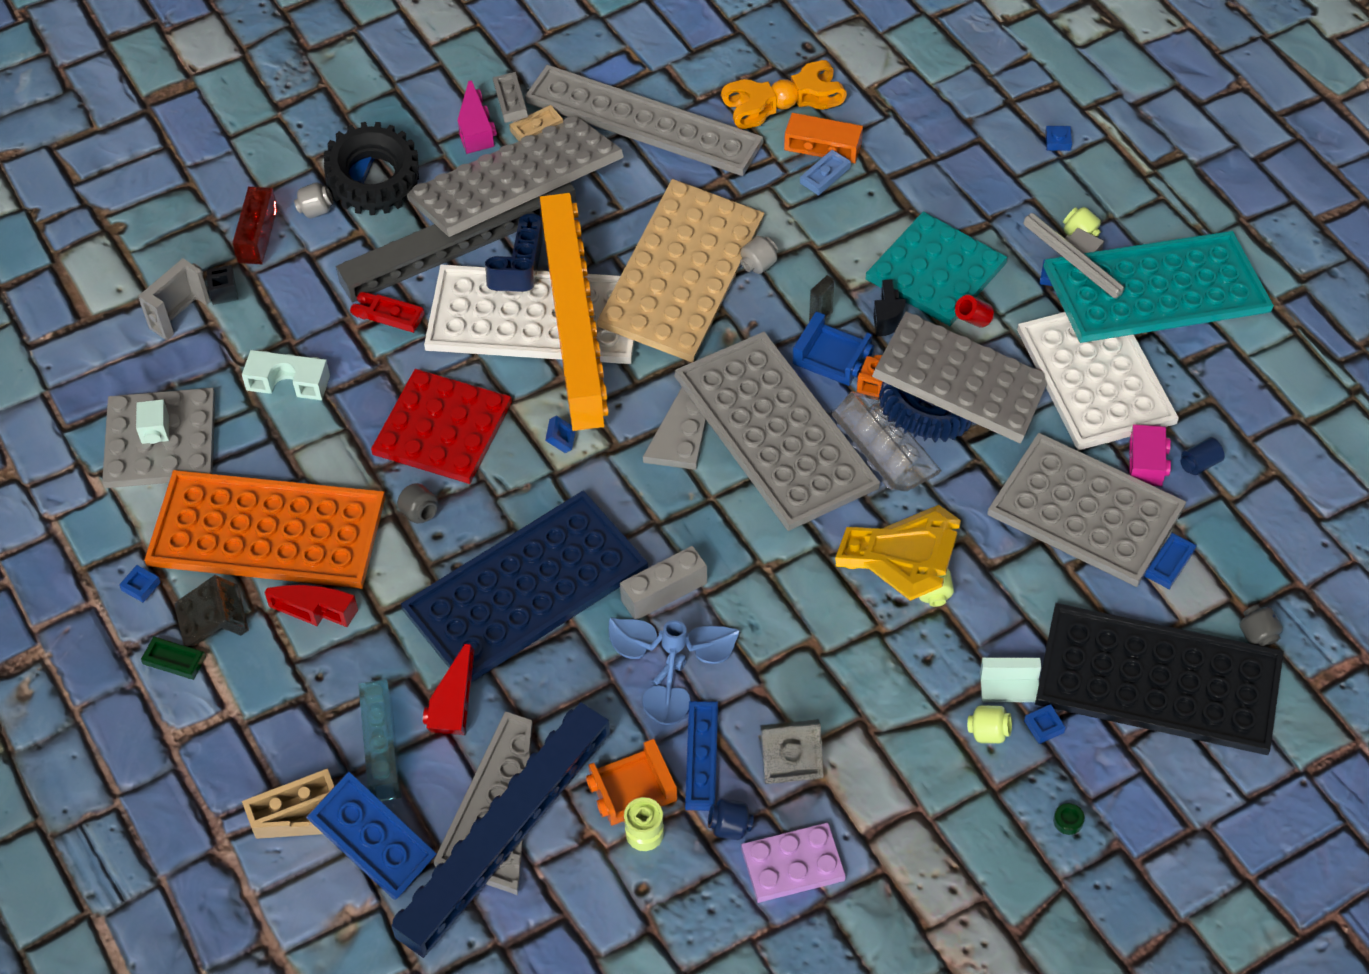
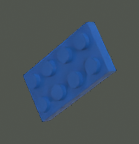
M350 772L333 787L306 817L394 900L404 892L437 854Z

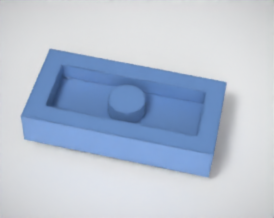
M831 150L800 176V184L819 196L851 168V161Z

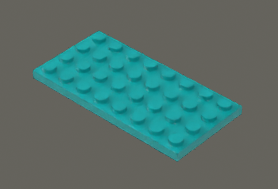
M1233 231L1084 253L1124 286L1123 293L1118 298L1111 297L1064 257L1045 259L1043 265L1080 343L1270 313L1274 306Z

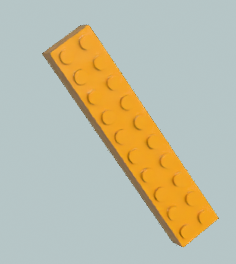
M570 193L540 196L543 232L572 431L604 427L603 416H608L607 393L603 381L602 362H600L596 322L591 317L594 316L593 303L591 298L587 297L591 296L589 280L587 277H584L588 276L587 265L584 258H580L585 255L583 241H581V238L577 239V237H581L580 222H578V219L574 220V218H578L577 203L571 202Z

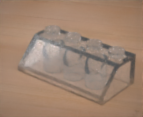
M851 391L832 413V416L838 422L837 427L852 439L853 447L866 456L868 459L867 464L873 470L879 472L883 477L882 482L889 489L909 491L939 475L942 471L910 432L904 434L902 427L895 428L896 422H888V415H883V408L879 406V397Z

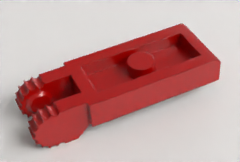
M360 292L357 296V300L361 304L355 303L350 308L352 315L357 318L369 319L412 333L416 331L425 315L423 307L379 294L373 295L365 292Z

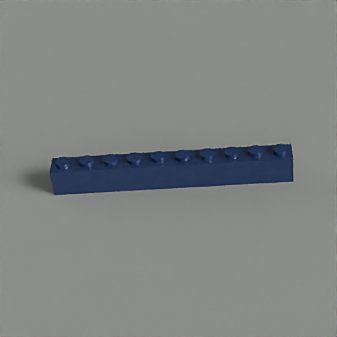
M582 702L574 710L570 709L566 713L561 726L556 731L553 730L549 733L545 740V745L539 752H534L529 757L526 767L520 774L516 773L511 778L506 791L501 796L498 795L493 799L489 811L483 818L479 817L473 823L468 836L455 844L451 851V856L445 863L442 862L437 865L429 882L425 886H420L414 893L412 902L407 908L401 909L395 915L391 926L394 936L398 941L422 958L429 953L610 735L609 720Z

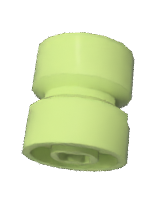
M641 797L631 801L624 811L627 842L639 851L653 850L660 845L664 837L662 808L651 798Z

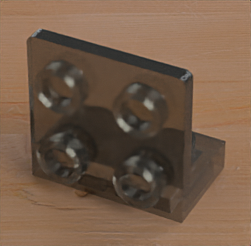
M217 575L209 578L174 604L184 646L193 648L220 628L240 636L249 631L238 585Z

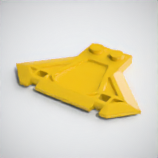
M937 505L882 529L846 527L835 557L836 567L870 569L911 601L943 586L944 578L937 576L946 575L957 538V531L953 529L960 528L961 520L940 505Z

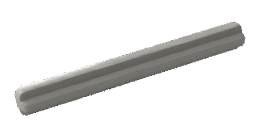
M1030 213L1025 217L1023 222L1025 227L1111 297L1118 298L1121 296L1124 290V286L1037 215Z

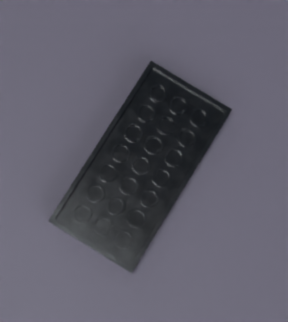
M1055 603L1035 705L1046 707L1051 704L1053 709L1269 755L1284 651Z

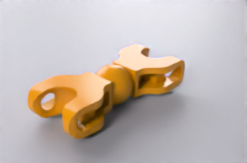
M821 60L806 64L801 69V72L791 76V81L780 79L773 83L772 86H770L768 81L758 83L747 79L728 83L721 91V98L728 107H736L733 113L735 125L739 129H748L763 124L769 115L776 113V108L787 110L796 103L799 107L811 106L821 110L839 106L845 101L847 92L840 82H830L833 78V67L828 61ZM734 92H738V93H739V94H736V95H733V96H729V95H731V94L734 93ZM834 93H838L833 97L828 96Z

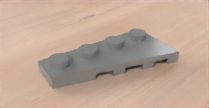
M683 387L680 389L643 456V463L696 470L707 420Z

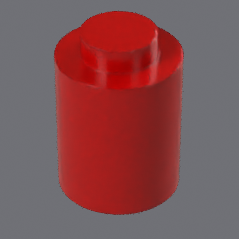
M971 295L962 296L955 305V314L959 319L979 328L989 325L994 316L993 307L989 303Z

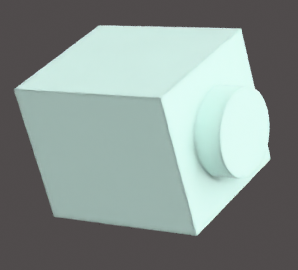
M164 400L137 402L136 429L142 444L169 441V414Z

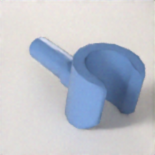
M681 653L675 654L674 669L678 671L683 670L687 662L685 655ZM670 654L667 657L666 665L652 681L656 686L668 675Z

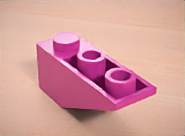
M472 80L468 81L457 120L460 139L466 154L494 147L493 137L497 136L494 123L488 121L490 119L488 108L486 105L482 106L481 104L483 103L480 89H475Z

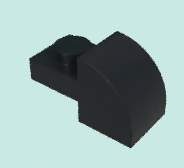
M232 265L207 270L208 291L213 305L239 300Z
M892 279L882 280L881 300H874L873 319L876 337L893 334L904 316L906 300L899 299V292L894 290Z

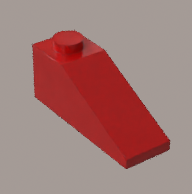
M464 644L431 696L429 707L424 708L423 724H427L426 728L431 733L466 734L474 649L471 644Z

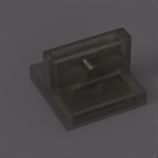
M819 719L760 725L761 735H758L763 760L765 784L824 778L821 724Z

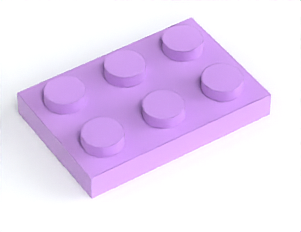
M828 823L741 844L742 854L757 903L845 881V873Z

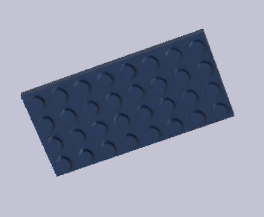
M583 490L402 602L401 608L448 668H450L464 644H471L474 649L471 682H473L618 589L620 582L648 569V562Z

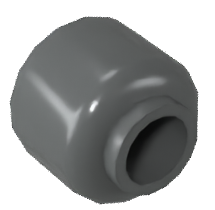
M414 483L402 490L398 497L397 505L404 516L410 521L419 524L427 522L435 516L438 499L424 485Z
M1255 605L1243 612L1245 617L1240 621L1239 626L1249 644L1268 647L1281 639L1279 635L1283 631V626L1272 608H1260L1259 605Z

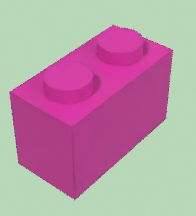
M1133 424L1129 439L1130 476L1152 486L1162 487L1164 477L1170 475L1171 461L1166 460V454H1169L1171 444L1170 438H1166V427Z

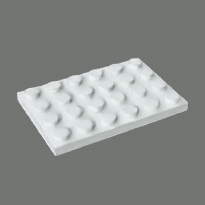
M1065 312L1018 324L1017 331L1036 369L1044 373V378L1047 381L1046 389L1077 451L1130 437L1133 424L1160 427L1177 424L1178 416L1134 335L1080 343Z

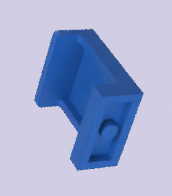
M816 311L793 347V364L850 386L853 379L858 378L866 357H871L875 346L872 344V334L867 332L864 339L827 326L825 325V315Z

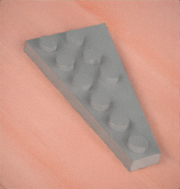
M505 711L434 859L435 867L442 862L445 863L451 856V851L455 844L468 836L473 823L479 817L483 818L489 811L493 799L498 795L501 796L508 788L511 778L516 773L520 774L526 767L531 753L532 720ZM523 839L488 880L487 885L518 895Z

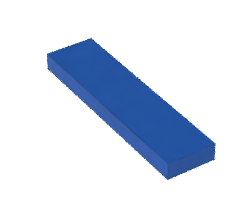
M689 701L685 810L709 811L711 805H715L718 702Z

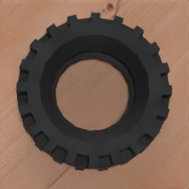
M361 122V127L357 129L350 125L347 127V133L343 134L340 131L336 133V142L330 140L328 142V151H324L326 185L330 192L332 191V197L335 202L342 200V207L346 210L350 206L355 207V213L361 214L362 210H369V215H375V210L381 209L386 214L390 213L389 207L391 206L399 209L402 207L403 199L408 201L407 193L418 184L417 180H419L418 152L414 150V142L412 139L406 141V133L403 131L398 134L395 133V126L389 125L387 129L382 128L381 122H375V126H367L366 122ZM372 157L373 159H381L390 163L395 171L393 176L385 182L363 184L355 181L350 176L349 170L359 160Z

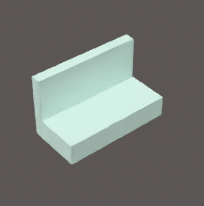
M982 658L980 668L982 702H1035L1041 671L1040 658Z

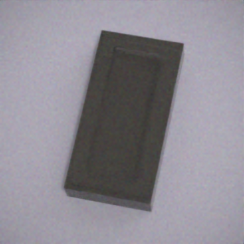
M828 275L810 290L809 321L816 311L824 314L825 319L833 313L834 279Z

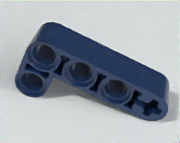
M525 214L520 217L512 257L494 256L485 261L486 286L489 289L524 292L534 288L543 242L542 219L539 215Z

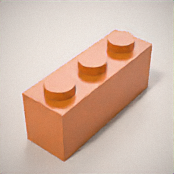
M791 113L785 131L784 150L817 157H824L828 152L834 150L855 164L862 144L863 126Z

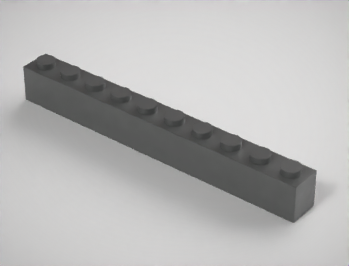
M570 182L541 195L570 193L571 202L576 203L575 189ZM540 196L450 237L434 224L375 250L368 251L361 256L336 266L339 283L351 302H355L360 292L376 293L517 232L519 219L525 214H536L542 219Z

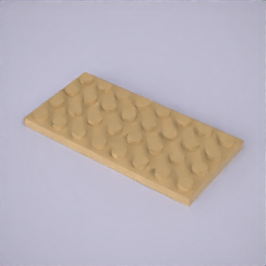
M672 179L597 320V327L689 362H694L741 265L740 260L742 257L740 251L743 246L755 237L763 220L764 212Z

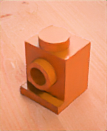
M882 355L866 357L861 372L858 375L857 393L879 398L883 381L872 377Z

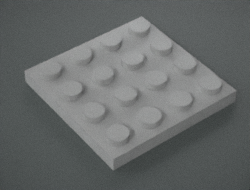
M214 388L108 396L102 478L104 488L169 483L173 470L213 474ZM164 400L169 414V441L142 444L136 429L137 402Z

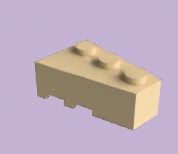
M328 768L243 800L242 803L255 838L323 834L306 817L334 787Z

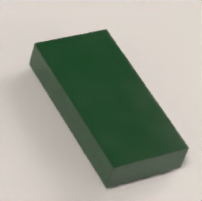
M153 636L141 661L143 665L194 680L206 655L204 651Z

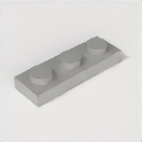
M516 72L493 77L504 122H517L527 118L528 113Z

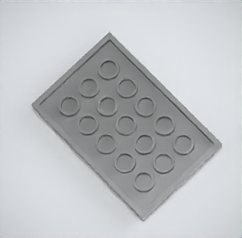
M905 312L872 377L1020 444L1047 385L1044 373L1039 369L1031 368L1014 358L1002 355L989 347H984L967 337L955 334L940 325H935L918 315Z
M1038 433L989 507L987 515L1138 587L1146 570L1153 562L1183 512L1186 501Z

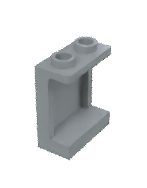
M182 258L138 295L149 329L165 340L174 335L170 321L194 300H199L205 305L210 303L208 287L203 279L204 273L197 264H191Z

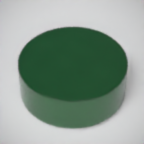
M1072 803L1060 805L1056 809L1053 818L1056 829L1066 835L1078 833L1082 829L1085 820L1082 809Z

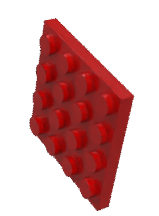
M414 369L371 448L372 455L471 484L512 404L511 396Z

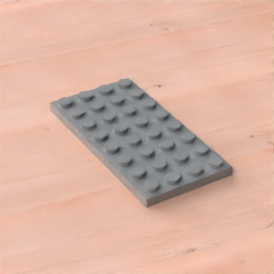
M571 116L565 118L563 123L557 126L545 127L542 133L535 136H525L514 144L502 146L496 152L480 156L476 161L462 164L449 173L439 174L435 179L426 183L417 184L407 193V198L430 221L450 237L624 157L621 148L579 117Z
M765 332L675 370L674 377L787 531L879 489V480Z

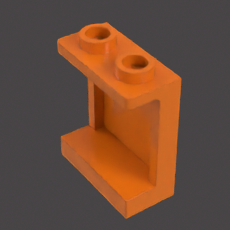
M655 739L643 743L644 751L603 767L596 768L594 762L588 764L589 775L586 776L588 787L591 793L596 791L599 800L596 801L598 810L602 818L607 816L611 826L624 821L625 808L634 799L641 797L651 798L661 807L677 801V787Z

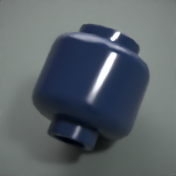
M723 798L716 805H711L708 815V828L712 829L716 837L740 840L744 837L746 831L750 832L752 830L754 816L749 813L748 805L745 802Z

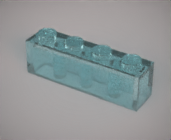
M388 680L358 683L368 789L380 801L402 798L392 696Z

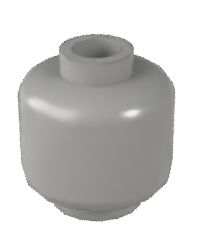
M316 182L300 188L294 203L299 213H303L307 218L311 219L328 213L333 204V197L327 186Z
M756 236L742 247L740 263L746 271L762 274L777 261L778 248L770 238Z

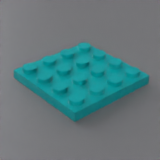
M923 211L866 272V280L882 288V280L892 279L894 290L899 292V299H905L908 304L950 327L958 319L955 314L957 301L964 295L977 297L1005 266L1007 256Z

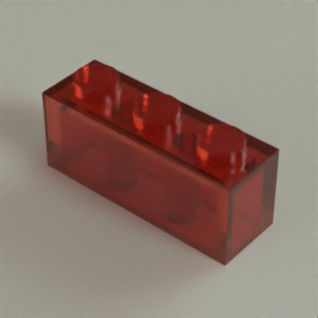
M248 186L232 243L238 263L263 265L278 209L273 188Z

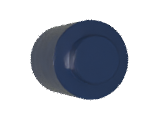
M1209 437L1183 451L1180 462L1182 468L1187 473L1198 475L1222 462L1225 454L1221 444L1215 438Z

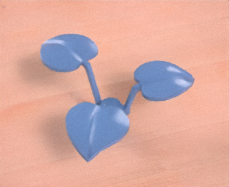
M611 617L608 628L610 642L621 656L630 659L642 658L647 649L653 651L661 641L662 647L666 652L670 653L666 687L653 686L645 691L642 699V706L646 714L659 724L673 725L680 722L689 712V701H691L685 689L672 688L675 654L679 653L686 644L689 651H695V655L700 661L718 664L730 657L739 636V630L721 626H702L686 633V626L677 620L668 621L664 625L663 630L659 631L658 637L655 628L642 620L616 619Z

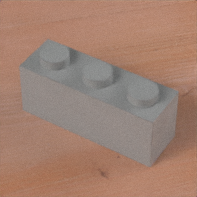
M690 546L620 582L621 601L633 619L638 620L707 584V565L695 548Z

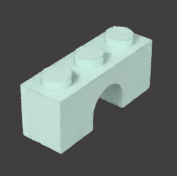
M250 350L242 377L246 391L272 394L277 382L283 379H292L297 397L322 400L330 373L327 360Z

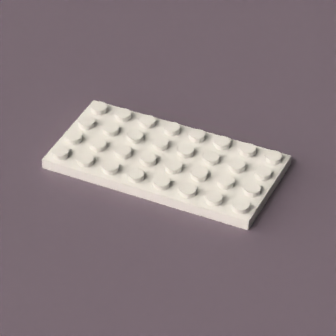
M440 265L424 343L425 351L562 360L549 271H537L535 286L529 291H495L486 286L485 267ZM598 274L584 276L587 277L590 284L591 296L587 297H590L593 303L594 316L591 317L596 322L600 362L631 364L634 340L597 327V320L620 276Z

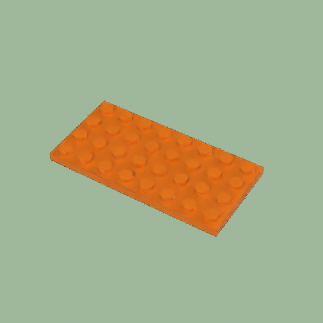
M173 470L144 561L146 566L363 589L386 498L384 491Z

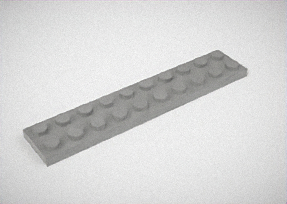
M546 65L525 95V101L528 104L540 108L551 105L558 114L566 117H579L587 124L740 176L745 174L763 144V136L550 65Z

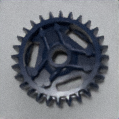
M882 382L879 393V406L883 408V415H888V422H896L895 428L902 427L904 434L910 432L914 434V438L918 435L923 437L924 441L927 438H932L936 442L940 438L943 442H946L948 438L955 440L957 436H962L972 424L971 421L956 414L947 415L949 411ZM921 403H928L932 408L925 407Z

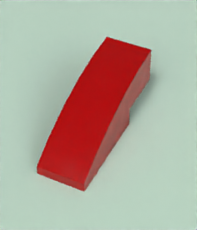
M285 585L270 587L264 592L270 608L318 626L321 620L325 618L348 627L358 612L355 595L336 589L309 585Z

